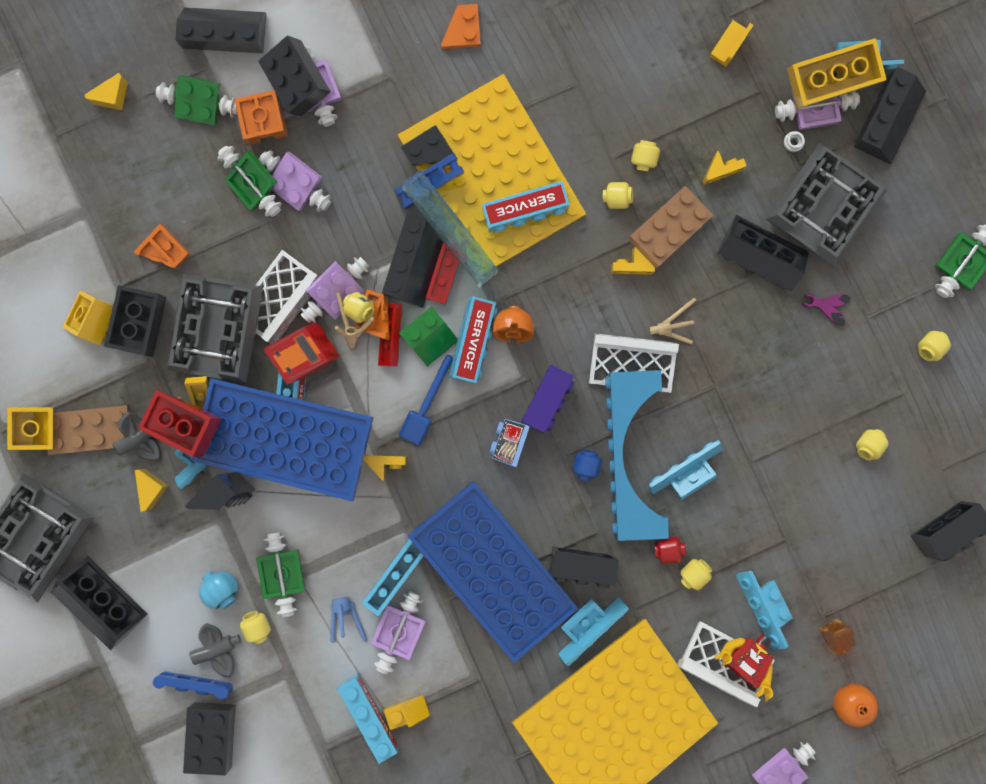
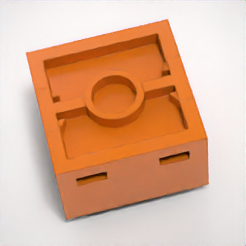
M275 90L234 99L242 137L248 145L262 143V138L271 136L275 139L289 137L282 102Z

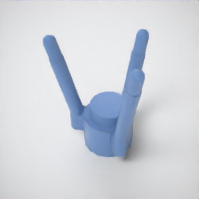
M349 597L333 599V605H331L330 641L334 642L336 616L339 617L340 635L342 638L345 637L343 616L348 615L350 610L363 641L366 642L367 638L355 611L354 601L349 602Z

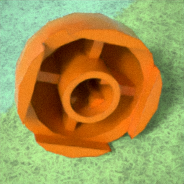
M510 306L508 309H504L494 319L493 337L497 340L509 342L508 338L516 339L515 343H521L533 338V320L530 314L518 306Z
M850 683L844 688L841 687L836 692L833 700V707L838 718L851 727H866L878 715L879 706L876 697L868 688L861 684Z

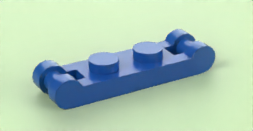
M455 153L445 157L395 189L396 195L400 196L402 200L401 204L404 209L412 207L416 202L465 173L463 168L459 167L457 163L458 158ZM448 165L452 170L449 173H447L445 167H447ZM408 191L411 192V194H412L411 197L408 196V194H407Z
M167 671L160 673L153 679V686L157 689L170 686L176 687L175 690L181 692L194 690L199 695L215 694L218 699H225L233 690V686L229 682Z

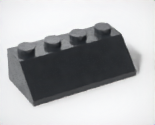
M184 7L177 18L175 40L182 49L263 54L266 12Z
M898 66L888 74L887 80H885L853 146L888 164H892L926 93L925 88L916 75Z
M407 214L382 294L388 298L423 308L448 230L426 219Z
M738 215L733 219L718 251V254L722 255L723 258L732 260L742 268L751 270L761 278L768 279L776 283L780 288L789 291L794 289L804 275L809 252Z
M240 473L217 474L185 507L187 509H229L232 506H240L242 503L246 504L253 497L251 493L255 488Z
M90 557L84 559L57 580L51 591L110 650L126 638L147 616V613Z

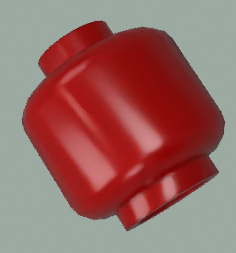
M669 536V539H659L655 543L656 559H660L662 564L680 563L682 556L686 555L685 543H681L680 538L677 536Z

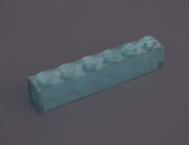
M421 170L404 182L403 191L479 287L483 286L500 272Z

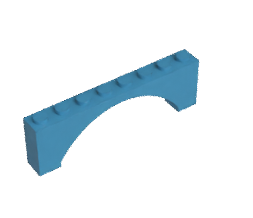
M661 370L611 372L609 377H605L606 390L609 389L610 398H606V408L610 410L611 419H607V429L611 431L612 439L608 440V450L612 452L613 460H609V471L613 473L614 481H610V492L614 494L615 501L611 502L612 515L615 514L616 522L612 523V534L616 535L618 541L669 539L668 517L657 514L641 501L629 483L623 463V443L627 428L640 406L654 393L662 391Z

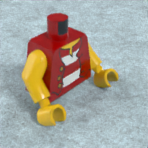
M761 634L755 642L750 638H737L726 642L721 652L715 655V659L722 658L720 660L722 662L721 666L726 665L750 687L758 689L760 686V690L756 692L757 697L764 694L765 701L773 697V690L771 689L773 657L765 650L772 641L767 636Z

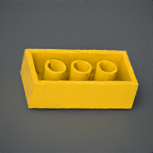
M876 38L793 64L787 68L797 109L887 80Z

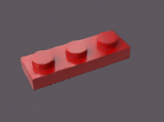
M444 239L426 295L427 300L446 305L464 245Z
M388 304L390 338L389 341L380 338L378 366H398L402 304Z

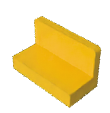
M732 20L709 57L727 67L752 29L753 24L750 23L746 29Z

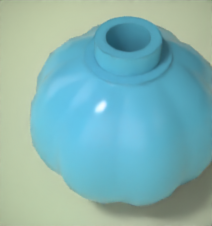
M210 571L202 577L203 583L200 587L199 595L206 607L211 609L221 607L224 610L236 601L235 595L238 593V583L232 574L224 571L217 573Z

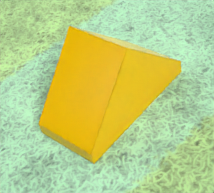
M117 73L84 96L94 105L122 110L128 82L120 73Z
M146 469L135 470L140 511L152 510L169 486Z

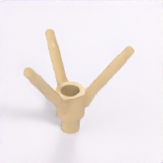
M337 292V301L344 321L345 331L338 326L335 327V330L345 337L347 347L352 349L355 348L358 337L374 321V317L367 320L359 329L350 326L348 318L343 312L344 305L341 295Z
M696 299L690 300L672 316L664 320L663 323L650 327L651 335H665L688 344H693L692 340L672 333V329L692 325L694 321L671 324V322L696 302Z

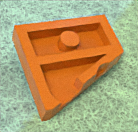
M478 4L457 5L442 40V50L481 47Z
M159 224L134 251L137 255L147 257L150 260L163 263L172 268H179L191 255L163 224Z
M367 289L365 296L373 301L375 311L372 316L374 321L363 332L389 341L388 297ZM354 321L353 327L359 329L365 321L362 323Z

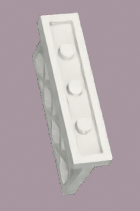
M283 250L256 284L257 286L264 285L262 292H265V302H260V306L266 305L267 316L258 317L255 333L270 344H273L282 337L300 313L301 308L312 297L306 289L319 277ZM286 257L290 261V269L280 270V263ZM305 271L307 273L302 281L296 282L295 272ZM291 273L292 282L282 284L281 274ZM277 275L278 285L268 287L267 280L269 277ZM292 287L293 294L288 298H283L282 288ZM278 289L279 299L270 301L269 290ZM280 303L281 310L278 314L271 315L270 305ZM267 319L268 327L264 332H261L258 329V321Z
M594 333L589 376L590 384L605 385V378L603 380L594 379V374L601 366L609 374L610 372L604 364L612 357L620 365L613 372H618L622 368L625 372H628L624 366L634 359L640 366L638 371H646L645 368L655 362L661 369V374L664 373L668 378L667 387H662L660 392L671 393L676 354L679 348L678 343ZM598 347L607 348L611 353L602 362L597 357ZM621 350H627L632 357L622 364L615 355ZM631 351H637V353L633 355ZM642 352L648 353L652 358L644 366L636 359ZM662 355H671L670 364L663 369L657 359Z
M699 621L682 659L678 661V667L729 695L757 707L760 699L756 696V692L760 690V686L753 692L748 689L746 682L741 678L734 681L730 680L726 671L729 669L728 667L721 666V669L716 671L710 669L708 660L715 658V655L720 653L716 641L725 639L728 642L734 639ZM702 628L709 631L712 640L701 643L699 634ZM713 643L716 654L706 657L703 646ZM699 647L703 659L698 661L690 659L689 656L692 649Z

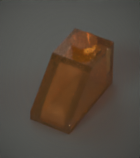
M838 619L819 628L828 648L836 655H844L851 650L850 648L856 646L852 627Z

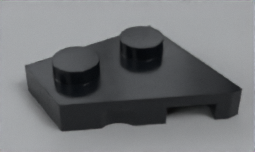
M436 125L401 146L402 151L412 166H420L426 163L436 164L445 157L454 154Z

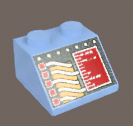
M505 419L504 423L499 422L496 433L500 435L497 442L493 441L489 452L493 454L492 459L516 467L530 426Z

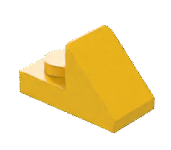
M717 151L703 179V184L706 185L743 171L747 166L744 158L738 161L736 158L725 162L724 165L721 155Z
M636 247L632 249V263H629L627 259H618L611 265V274L652 275L655 272V267Z
M207 376L185 379V386L192 405L202 409L204 408L210 383Z
M365 455L364 461L382 481H386V465H389V469H402V465H407V456Z
M424 695L386 707L383 710L390 730L404 725L412 727L430 716Z

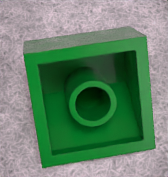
M432 306L400 332V335L427 367L458 341V338Z

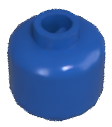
M582 450V452L576 454L573 472L578 475V479L590 481L591 478L599 476L602 459L598 456L599 453Z

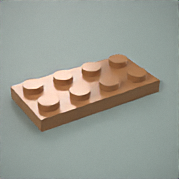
M684 186L640 226L628 240L657 269L699 230L713 214Z
M130 405L53 413V449L48 450V455L113 449V443L126 437L119 431L118 423L126 412H130Z

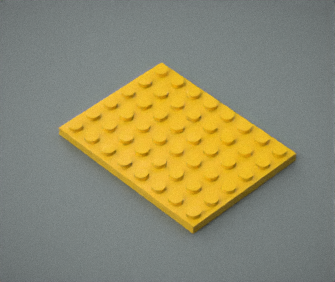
M504 74L398 134L401 143L404 145L436 125L452 151L456 154L458 158L457 163L459 167L463 168L465 173L431 194L460 244L464 245V250L479 276L484 275L586 216V212ZM426 163L415 167L419 173H422L434 164ZM449 165L445 167L447 173L452 171ZM563 181L570 204L566 213L559 216L550 214L546 216V219L538 222L529 220L521 227L514 228V225L505 227L506 230L500 233L488 231L482 204Z
M642 619L511 722L553 784H647L718 724L646 619Z

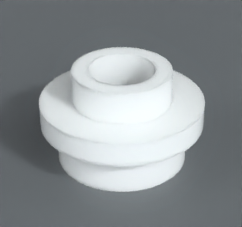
M797 131L789 132L784 138V146L790 152L800 151L805 144L804 136ZM791 139L796 140L797 144L792 145Z

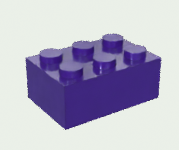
M550 365L521 422L541 433H545L546 430L551 431L556 421L553 419L555 412L559 413L565 403L562 400L564 394L570 393L575 384L572 381L574 376Z

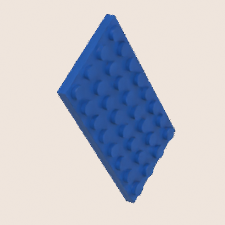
M210 379L203 409L222 419L204 457H192L191 461L354 501L374 417L217 379Z
M474 481L407 535L513 663L578 610L577 606Z

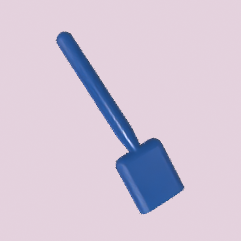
M451 355L445 356L421 405L419 413L413 410L409 411L399 432L400 437L417 445L422 444L431 424V419L424 415L428 411L453 361Z

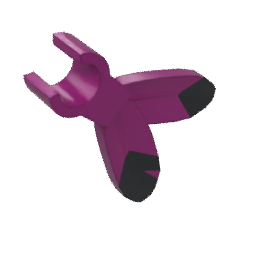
M812 294L804 296L811 299L810 304H807V302L802 304L804 307L820 308L835 324H845L844 316L834 307L848 303L850 296L841 294L825 299L816 298Z

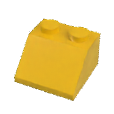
M80 290L63 324V328L79 338L100 346L101 342L106 338L113 305Z
M53 407L7 408V450L53 449Z

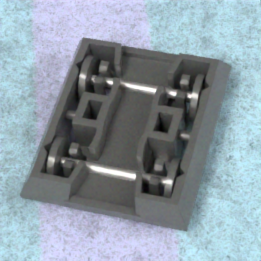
M819 143L766 220L834 268L887 190L843 157L838 156ZM807 177L810 178L811 181L808 185H805L804 182ZM800 188L803 189V192L800 194V196L796 198L795 196ZM857 211L858 213L855 219L852 218L855 212ZM848 222H850L851 225L848 227L846 232H840L838 236L835 238L839 230L846 226Z
M183 274L167 370L247 384L263 286ZM196 307L195 315L191 314V311ZM187 334H191V335H192V336H191V342H189V339L187 338Z
M22 473L0 506V534L3 536L0 540V546H4L0 548V580L32 600L39 602L94 517ZM20 510L18 515H11L13 511Z

